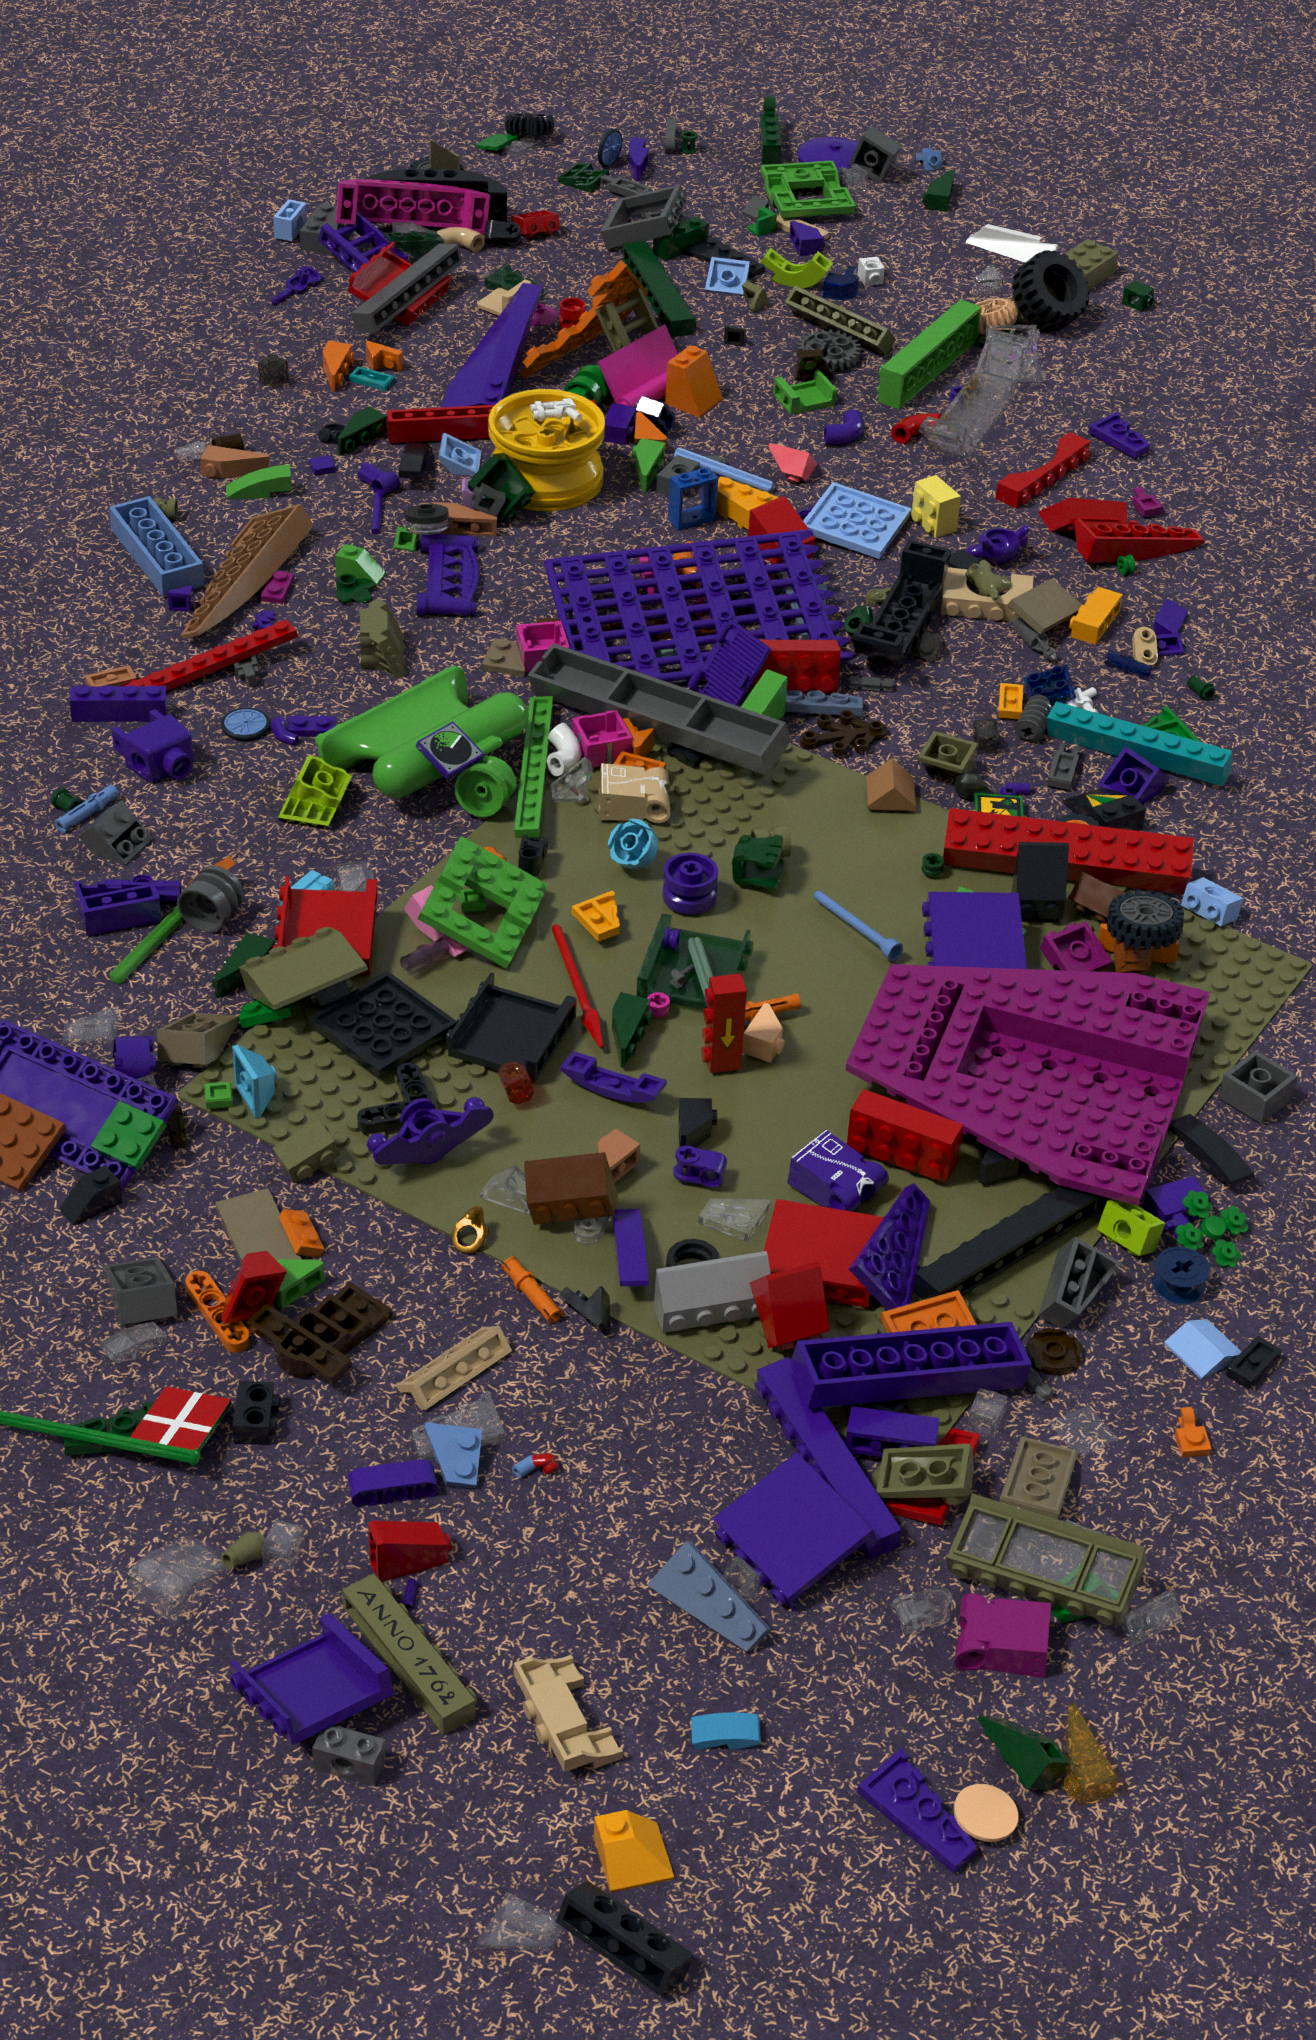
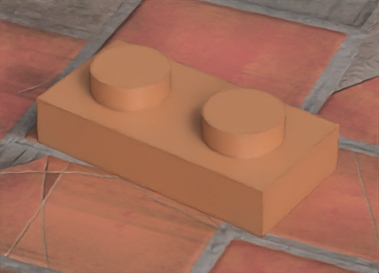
M130 665L85 675L87 686H124L133 680H137Z

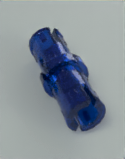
M1109 650L1105 659H1108L1104 661L1106 665L1119 668L1123 673L1127 674L1129 672L1144 679H1147L1151 673V665L1134 660V657L1130 655L1126 657Z

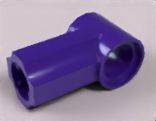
M368 462L363 463L358 470V478L371 485L374 493L381 492L384 496L400 487V480L393 471L385 473Z

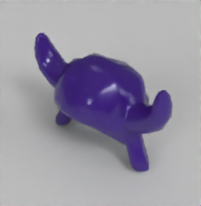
M1024 525L1018 531L1003 528L987 530L980 536L979 544L971 546L965 551L976 558H983L990 564L1010 562L1015 558L1020 547L1028 544L1026 534L1030 531V527Z

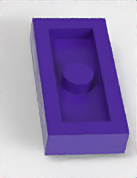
M288 716L287 731L300 737H317L320 733H324L336 726V717Z

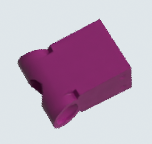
M971 1593L964 1595L960 1605L959 1624L962 1632L956 1642L955 1667L961 1671L982 1670L986 1668L992 1671L1045 1678L1051 1603L997 1598L990 1601L979 1594Z

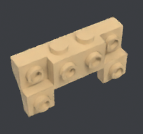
M572 1655L552 1660L529 1657L514 1663V1676L526 1698V1701H523L525 1715L528 1720L533 1719L539 1742L546 1744L551 1755H556L564 1772L591 1763L593 1769L623 1759V1750L615 1742L611 1727L587 1732V1722L570 1690L584 1686V1677L578 1673L573 1663Z

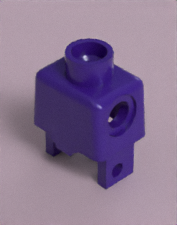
M154 709L149 711L150 723L131 732L125 733L118 726L112 728L113 748L125 757L126 766L147 782L155 783L168 776L179 780L187 776L193 767L192 735L173 715L163 716Z

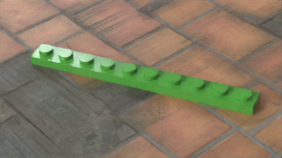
M553 696L530 697L514 827L515 838H522L523 834L528 835L529 838L540 837L547 774L546 760L549 755L550 746L548 735L551 732L554 709Z

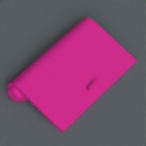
M664 324L598 361V364L615 403L635 407L637 401L642 396L657 401L666 396L667 362L678 355Z

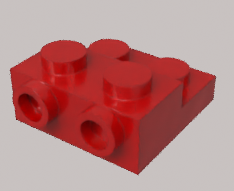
M549 210L511 215L512 222L520 226V233L525 235V237H535L536 233L543 232V235L554 234L555 230H560L559 214Z

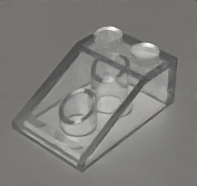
M189 1535L147 1553L126 1572L128 1595L173 1625H176L236 1567L232 1569L226 1568L221 1561L220 1553L192 1535Z

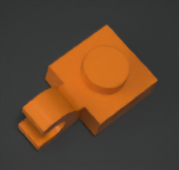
M1180 1408L1182 1417H1178L1180 1428H1176L1174 1436L1181 1457L1210 1455L1212 1449L1205 1427L1195 1426L1193 1408Z

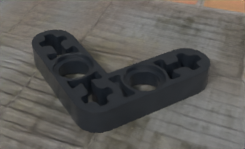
M403 1063L397 1068V1084L404 1101L367 1107L358 1112L357 1126L361 1132L373 1134L400 1129L404 1123L401 1122L400 1118H391L389 1115L393 1113L401 1114L404 1108L416 1099L426 1098L432 1101L418 1065ZM420 1091L421 1094L413 1096L409 1092Z

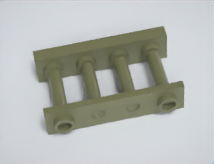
M641 288L627 293L626 295L629 300L616 307L613 302H610L595 309L614 352L631 343L627 333L641 327L644 335L658 328V324ZM633 308L637 319L623 326L618 314Z

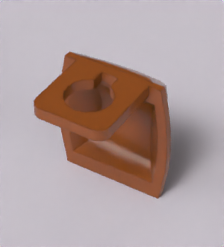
M1115 939L1114 963L1116 972L1135 973L1151 971L1153 946H1151V950H1146L1144 946L1138 949L1134 948V944L1127 946L1124 945L1125 941L1120 943Z

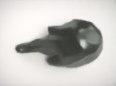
M960 774L956 778L955 790L962 798L975 801V793L1001 795L989 789L988 784L982 780L980 774Z

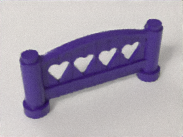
M421 530L420 552H429L427 594L418 593L416 616H425V613L469 617L470 615H475L476 602L472 600L479 584V565L474 552L478 551V538L464 535L430 533V530ZM457 552L462 553V559L460 560L449 556L450 554ZM461 565L460 570L462 572H455L448 567ZM461 578V585H455L446 580ZM455 590L461 591L459 593L460 598L446 594Z

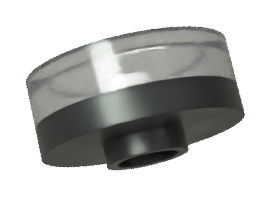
M421 504L411 506L404 511L405 529L410 533L436 534L449 528V512L445 506Z

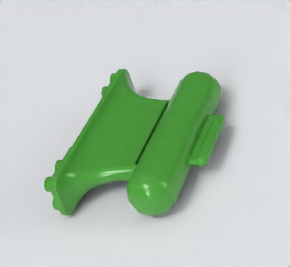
M454 665L445 668L431 677H427L420 684L341 724H337L334 728L324 733H320L315 739V744L318 746L321 759L327 764L342 768L345 771L364 760H377L373 765L372 774L376 788L385 797L401 799L443 777L433 764L416 748L417 741L453 721L485 756L500 748L505 742L520 735L528 725L529 713L525 702L516 694L510 692L497 693L471 708L465 706L468 701L465 673L461 667Z

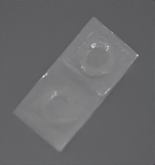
M154 1322L143 1323L108 1337L100 1343L99 1348L113 1362L123 1363L127 1360L139 1359L141 1349L150 1350L153 1347L166 1346L168 1335Z

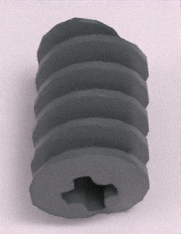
M1035 695L1028 700L1014 726L1016 734L1021 739L1036 743L1042 738L1047 728V716L1052 709L1051 703L1046 696Z

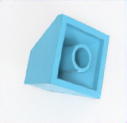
M239 1045L232 1046L235 1087L255 1119L260 1118L275 1093L274 1081H277L275 1068L272 1065L269 1066L263 1056Z

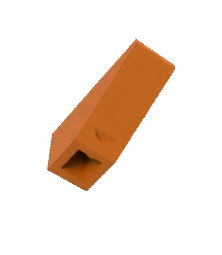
M328 341L322 351L323 369L332 392H335L338 386H342L343 376L348 375L349 366L353 365L355 354L352 352V344Z

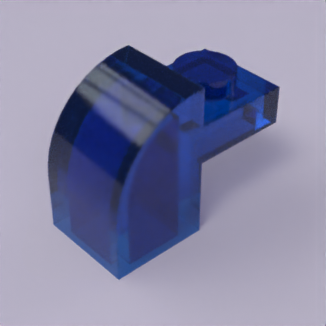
M848 266L844 275L829 272L824 280L823 298L833 300L854 298L858 294L859 284L856 267Z

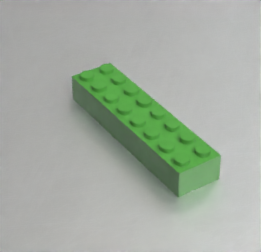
M960 299L935 322H932L928 328L923 330L921 334L912 339L907 346L903 347L895 356H892L887 363L882 365L879 370L880 383L877 388L878 402L900 409L978 341L982 307Z

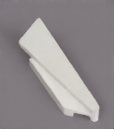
M989 224L982 227L975 234H971L966 240L968 244L1025 263L1039 252L1045 250L1057 251L1058 247L1057 244L1041 243L1042 237Z

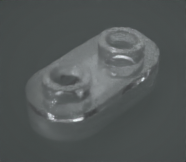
M611 1217L576 1220L574 1224V1238L579 1243L586 1245L598 1242L607 1228Z

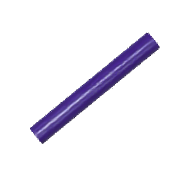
M376 492L374 495L372 534H380L383 494L381 492Z

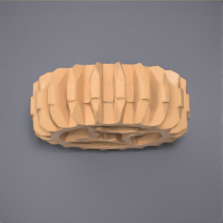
M997 297L996 299L990 298L975 304L982 307L979 333L981 334L1004 330L1013 325L1017 320V309L1014 301H1011V299H1000Z

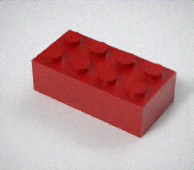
M760 640L772 650L747 693H751L767 669L788 677L787 690H799L802 693H808L811 690H821L823 693H837L841 653L837 640Z
M863 1089L850 1109L847 1145L862 1154L947 1183L959 1161L964 1124Z

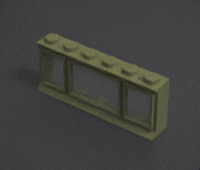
M973 1493L948 1555L946 1554L948 1570L959 1578L966 1579L969 1577L976 1579L990 1588L997 1586L1007 1589L1011 1594L1018 1597L1028 1596L1035 1598L1039 1602L1051 1603V1606L1056 1605L1066 1608L1067 1611L1074 1615L1082 1616L1084 1614L1096 1618L1102 1624H1115L1118 1626L1123 1625L1147 1564L1145 1547Z

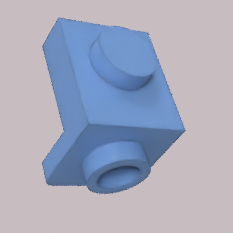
M932 147L924 148L921 153H916V160H923L925 171L942 169L941 150L933 151Z

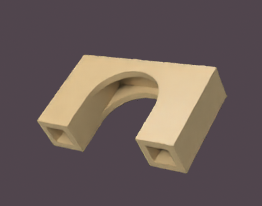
M947 569L942 594V615L1014 622L1019 616L1007 606L1011 599L1033 588L1034 576L1011 574V588L1009 591L999 596L997 600H993L991 597L978 595L967 587V577L965 576L967 569Z

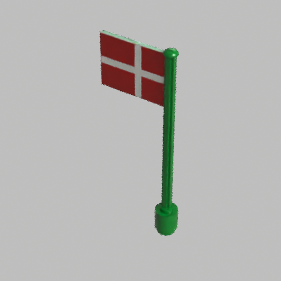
M166 1386L130 1437L0 1411V1424L187 1462L191 1466H195L200 1461V1450L232 1405V1401L228 1398Z

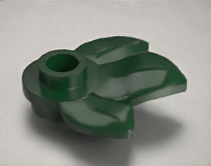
M342 574L336 582V598L342 603H348L351 600L358 603H368L371 601L369 590L374 588L376 583L366 578L356 579L352 574Z

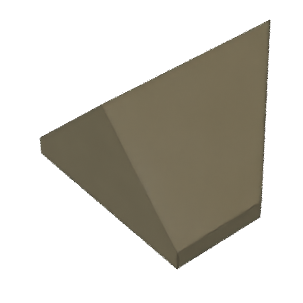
M430 140V169L460 170V155Z

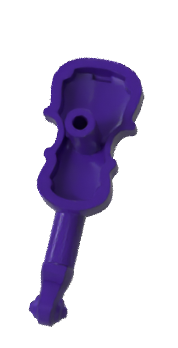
M302 266L299 270H296V276L287 279L286 289L271 298V303L278 305L279 302L284 301L292 294H301L309 286L315 287L316 284L320 283L321 275L309 266Z

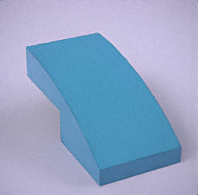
M731 1712L691 1717L692 1745L697 1750L727 1744L730 1750H738L761 1744L760 1718L758 1714Z

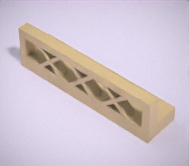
M500 1326L481 1327L398 1383L396 1387L401 1393L411 1392L418 1407L421 1410H426L512 1350Z

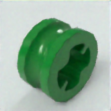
M1132 555L1118 557L1117 567L1122 576L1126 575L1127 572L1129 574L1135 572V560Z

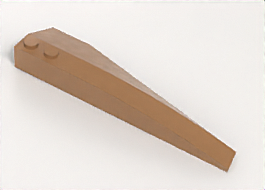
M301 504L258 515L249 520L232 541L230 547L236 548L226 552L225 558L229 559L220 563V571L214 574L205 590L207 597L201 598L199 601L201 607L193 612L195 618L189 620L181 634L183 639L201 635L237 610L273 576L290 554L299 548L298 544L309 535L308 532L314 526Z

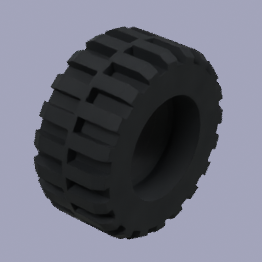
M1050 250L1039 252L1024 263L1014 275L1012 289L1014 290L1013 298L1017 301V308L1021 309L1023 317H1027L1032 325H1038V328L1043 330L1055 331L1063 329L1081 316L1089 303L1088 295L1090 290L1087 287L1088 280L1083 276V270L1078 268L1077 263L1074 260H1070L1066 254ZM1044 281L1054 289L1058 300L1047 291Z

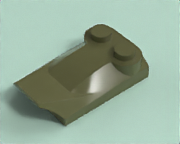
M971 1444L884 1449L881 1464L872 1474L871 1484L880 1498L941 1497L944 1503L949 1505L961 1504L969 1498L974 1473Z

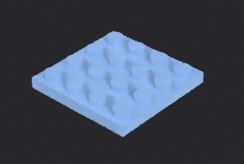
M832 482L803 522L813 531V535L816 538L880 559L910 517L912 508Z

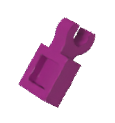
M1142 487L1132 489L1136 495L1131 497V500L1134 502L1133 506L1143 518L1162 513L1163 505L1153 494L1147 496Z

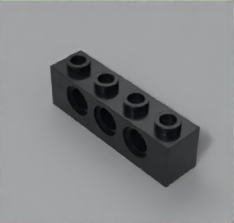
M588 1880L565 1895L556 1919V1923L661 1997L685 1980L694 1956L693 1953Z

